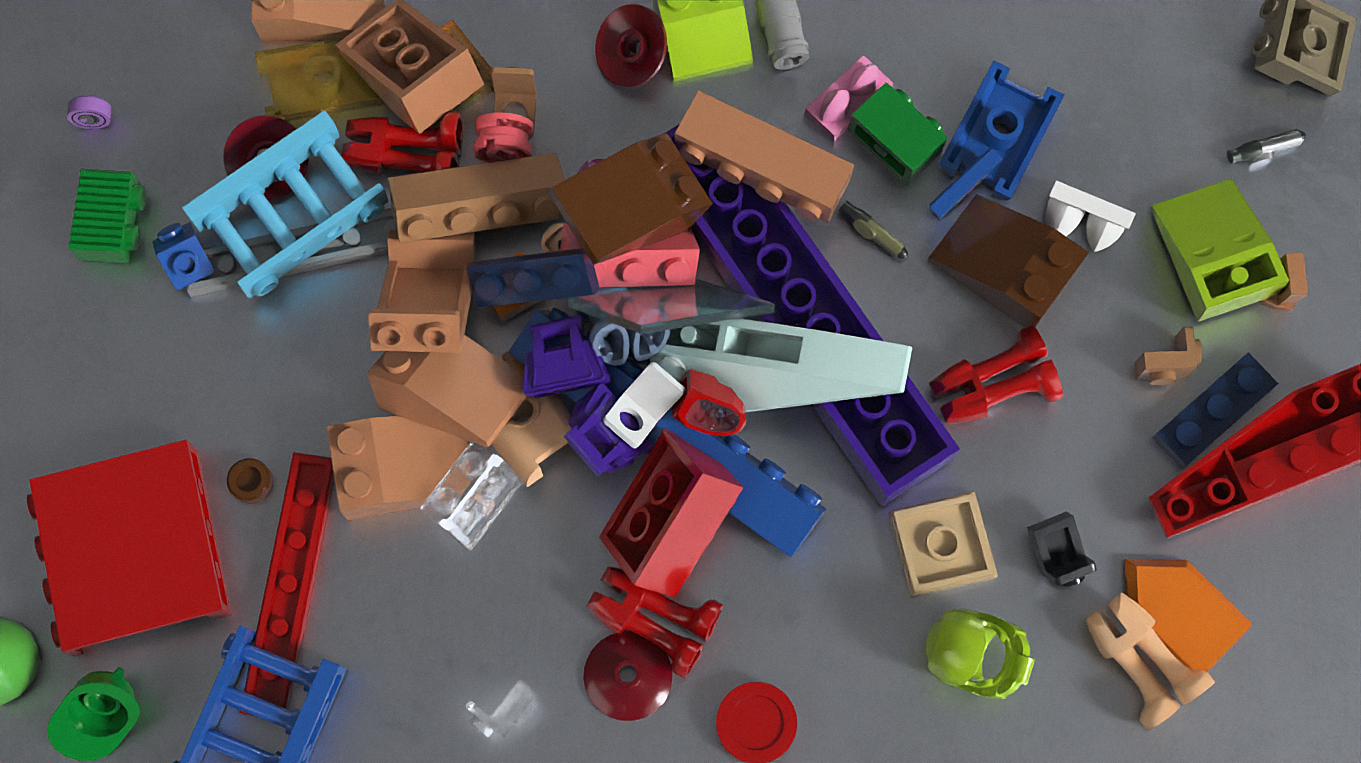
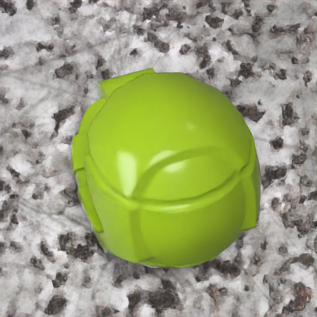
M951 609L944 612L943 617L930 629L926 640L927 667L929 671L946 685L959 687L964 691L983 697L1000 700L1006 699L1021 684L1027 685L1035 662V658L1030 657V646L1026 639V632L1022 628L996 616L969 609ZM997 634L1000 641L1005 644V661L996 677L984 680L982 675L984 653L990 640Z

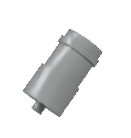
M756 0V11L762 32L766 36L769 48L768 56L773 66L779 70H787L804 64L809 59V45L802 31V19L797 1Z

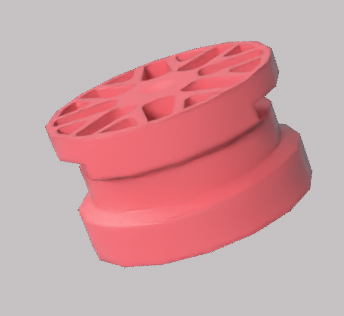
M495 112L479 116L475 120V134L478 135V138L474 141V156L486 163L532 157V144L529 140L533 137V122L526 117L512 113Z

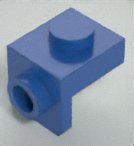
M191 222L182 226L180 223L169 225L157 234V239L152 241L155 255L175 289L180 290L213 273V265L202 248L199 236Z

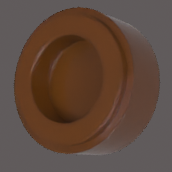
M245 458L239 460L230 468L227 475V487L231 494L239 501L247 504L258 503L270 494L273 487V475L262 461L254 458Z

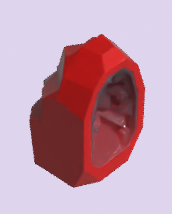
M692 369L684 373L679 383L685 387L686 391L672 406V417L684 426L707 435L728 436L736 434L744 428L747 416L744 403L738 398L732 388L719 383L715 376Z

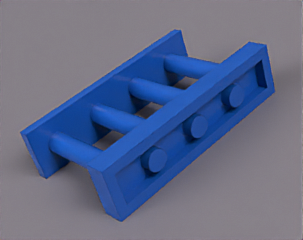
M239 626L237 633H231L224 643L221 658L225 660L181 760H176L173 763H201L207 747L244 763H307L347 668L322 659L319 667L313 666L310 669L253 646L256 632ZM246 662L303 685L304 691L308 692L301 710L296 708L294 711H291L234 688L244 663ZM225 706H231L285 728V734L290 736L283 753L277 751L275 754H272L216 731L215 729Z

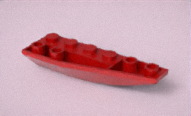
M1361 364L1292 391L1148 497L1166 539L1360 464Z

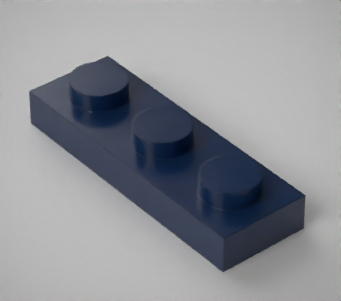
M583 248L473 261L466 267L477 308L594 295L600 289L594 265Z
M1248 352L1152 438L1183 469L1279 383Z

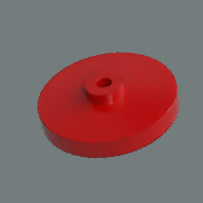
M763 682L745 683L731 690L721 702L716 717L717 735L724 749L735 759L744 763H769L781 757L793 743L797 732L796 711L791 700L779 688Z

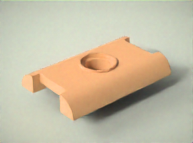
M508 352L501 355L504 362L524 375L525 365ZM557 395L538 399L527 396L491 443L526 487L543 476L538 464L568 443L563 436L572 429L568 424L572 412ZM523 417H530L524 422H517Z

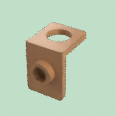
M492 67L491 77L495 91L494 113H503L508 105L519 104L526 109V118L533 122L535 130L537 89L534 70L519 67Z

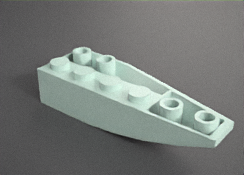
M656 308V312L661 313L668 321L670 335L663 348L650 357V362H655L659 365L664 357L673 356L684 364L686 371L692 369L715 376L719 383L733 389L738 398L744 403L746 412L903 393L905 389L912 347L907 345L775 323ZM725 406L721 408V411L735 413Z

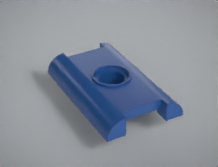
M993 61L942 156L939 166L946 174L954 178L957 171L963 173L989 148H993L1003 158L1002 163L981 183L994 189L991 197L1006 201L1011 199L1064 94L1047 87L1043 97L1006 80L1010 68ZM993 124H1005L1012 133H999Z

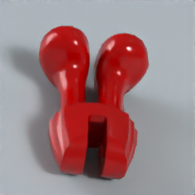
M450 111L443 116L438 128L426 129L420 134L410 127L390 124L388 117H365L347 120L345 136L355 142L344 143L341 156L349 166L378 176H382L386 168L403 169L419 173L458 168L459 161L457 155H461L463 147L462 114ZM392 146L426 148L439 152L436 155L413 154L394 150Z
M1034 326L1021 329L1017 335L1018 341L1004 352L972 365L969 361L963 359L929 382L932 393L937 399L960 391H964L966 394L951 400L940 408L945 423L967 422L987 417L988 408L1027 392H1038L1047 402H1055L1063 398L1061 382L1051 359L1041 362L1016 376L987 386L982 385V382L1006 370L1026 363L1035 364L1047 358L1046 345Z
M608 566L600 581L618 594L626 596L623 603L620 604L615 599L594 591L586 607L600 621L618 634L627 629L660 647L672 659L671 668L674 674L685 679L701 655L703 644L671 632L640 613V609L644 608L688 630L697 638L707 642L721 615L723 604L710 599L699 608L687 607L667 598L661 593L633 585L622 568Z

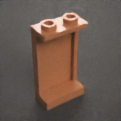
M389 230L387 238L389 262L377 308H371L368 314L371 351L461 353L472 296V288L466 267L473 261H476L475 232L399 243L397 231Z

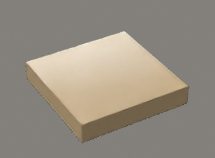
M975 492L889 512L911 598L995 579L998 576Z

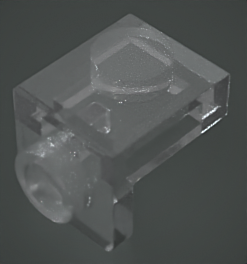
M519 680L492 716L470 700L465 708L473 716L468 722L488 738L494 732L505 738L515 724L522 727L531 717L537 707L532 702L537 694L532 688Z

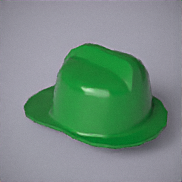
M118 667L113 673L109 671L88 673L69 691L52 714L47 725L48 740L56 751L67 758L78 761H95L108 756L119 746L131 728L136 724L140 715L139 704L135 700L133 687L124 678V670Z

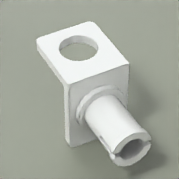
M673 356L664 357L659 365L651 362L605 415L603 423L632 448H637L655 424L685 393V387L679 383L686 372L684 364ZM620 412L632 414L639 422V430L632 431L626 428L620 420Z

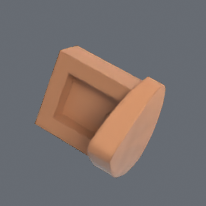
M1303 252L1286 253L1280 258L1289 282L1279 295L1259 301V303L1271 309L1290 312L1295 308V304L1308 295Z

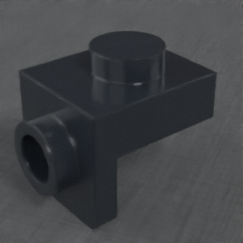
M1066 511L1027 527L1041 573L1056 586L1076 585L1085 579V575L1097 571L1095 562L1085 554L1074 516Z

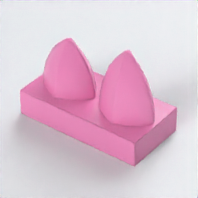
M863 55L805 108L804 115L834 142L848 129L851 115L885 82L891 87L893 82Z

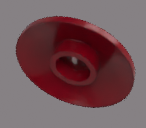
M626 4L618 7L605 18L597 34L595 54L599 69L615 85L627 88L643 85L651 80L662 66L667 50V36L661 19L650 8L639 4ZM640 42L639 50L636 52L637 44Z
M267 115L255 116L238 124L229 134L224 145L223 164L227 176L257 157V153L260 150L270 148L295 131L296 128L281 118ZM309 158L300 164L299 171L303 177H305L308 169ZM278 179L265 188L263 195L267 200L282 198L293 191L285 180L280 181Z
M624 631L621 634L614 633L602 639L588 655L584 666V686L590 701L606 716L620 721L640 720L657 711L667 699L672 685L671 663L667 653L649 640L631 631ZM631 666L636 670V678L632 682H623L620 679L619 672L623 667Z

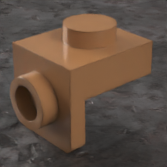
M1193 326L1183 327L1174 337L1175 351L1144 352L1134 363L1135 379L1149 380L1151 385H1168L1175 383L1176 379L1187 378L1202 360L1201 342L1199 339H1195Z

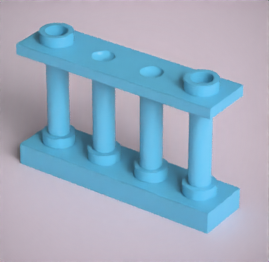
M325 110L182 207L200 233L207 228L216 231L247 273L237 283L249 299L256 294L257 296H263L272 291L278 285L280 277L360 221L369 222L378 217L384 211V205L389 202L385 189L380 183L367 191L335 149V140L340 136L334 121ZM313 155L322 158L353 199L350 204L334 215L330 213L299 171L300 164ZM278 179L286 181L318 224V226L298 240L263 195L265 188ZM241 204L252 207L283 249L263 264L259 262L228 220L229 213Z

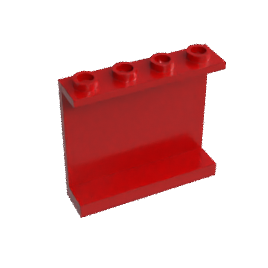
M187 439L29 479L32 493L27 494V507L32 519H37L39 536H35L34 544L39 560L45 562L47 578L43 579L42 587L46 601L49 605L53 604L56 621L51 622L50 629L53 642L57 648L61 647V652L76 657L83 655V647L206 615L213 620L232 616L197 449Z

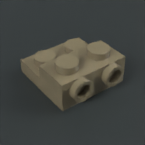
M1265 0L1260 9V17L1265 20L1263 32L1256 37L1251 48V53L1257 57L1254 69L1286 85L1298 80L1329 96L1342 92L1357 18L1322 0Z

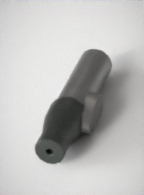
M1294 129L1260 140H1252L1237 148L1228 150L1227 158L1231 164L1239 161L1255 163L1275 157V152L1301 145L1306 138V134L1303 131Z

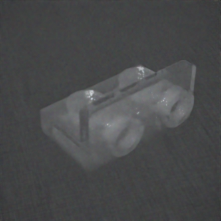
M471 442L421 506L420 511L440 525L459 544L471 551L523 482L502 458L483 446Z

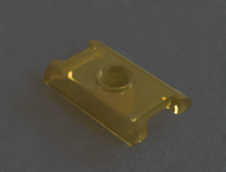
M345 37L254 52L259 76H268L273 105L264 107L267 116H275L291 122L314 118L324 110L328 115L385 106L387 104L338 52L335 45ZM321 73L333 75L331 79L324 82L314 80Z

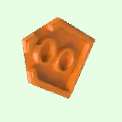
M1124 559L1127 596L1144 608L1156 620L1152 629L1168 650L1186 667L1192 670H1204L1207 672L1253 624L1188 560Z

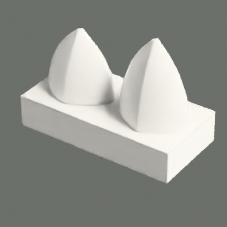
M1054 180L1048 194L1050 199L1046 209L1045 224L1067 236L1078 226L1085 212H1089L1086 224L1087 239L1092 251L1097 252L1109 247L1118 240L1124 229L1130 228L1136 213Z

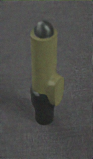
M849 201L844 202L839 212L849 220L859 234L866 239H872L895 259L897 257L899 259L907 258L908 251L905 248V244L873 220L872 216L864 210L855 207Z

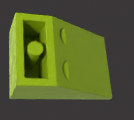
M1232 178L1151 206L1197 322L1279 295L1289 282L1273 241Z

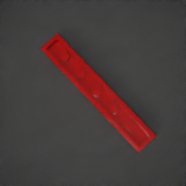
M293 452L253 644L255 647L295 663L299 661L335 481L332 459L330 457ZM249 664L244 692L289 710L294 682ZM240 710V712H239L240 714H243V715L253 716V715L248 714V713H246V712H243V711H241V710Z

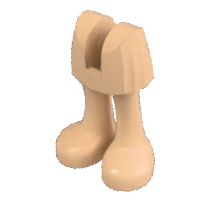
M1121 592L1109 601V606L1121 624L1126 628L1127 631L1124 634H1121L1111 620L1100 610H1097L1085 620L1090 634L1104 659L1113 657L1140 689L1145 706L1139 719L1142 726L1147 731H1150L1175 713L1181 705L1157 680L1134 648L1136 644L1165 674L1173 686L1174 693L1184 705L1205 692L1215 681L1208 672L1192 670L1183 665L1168 650L1152 629L1156 620L1144 608Z

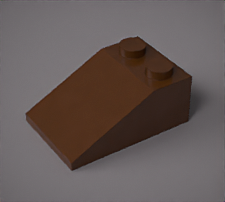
M667 133L636 142L551 187L548 191L593 265L687 231L713 204Z
M976 194L928 257V261L1026 328L1038 325L1079 269L1089 252L1055 228Z

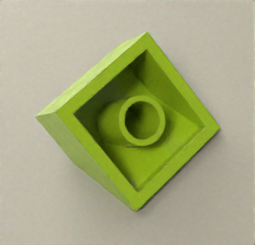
M653 0L654 12L661 19L666 31V57L673 82L753 63L743 0Z

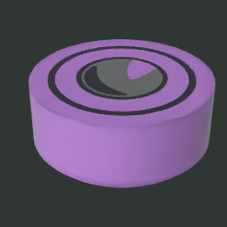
M78 96L68 102L67 120L80 128L101 129L110 124L111 106L105 100L95 96Z

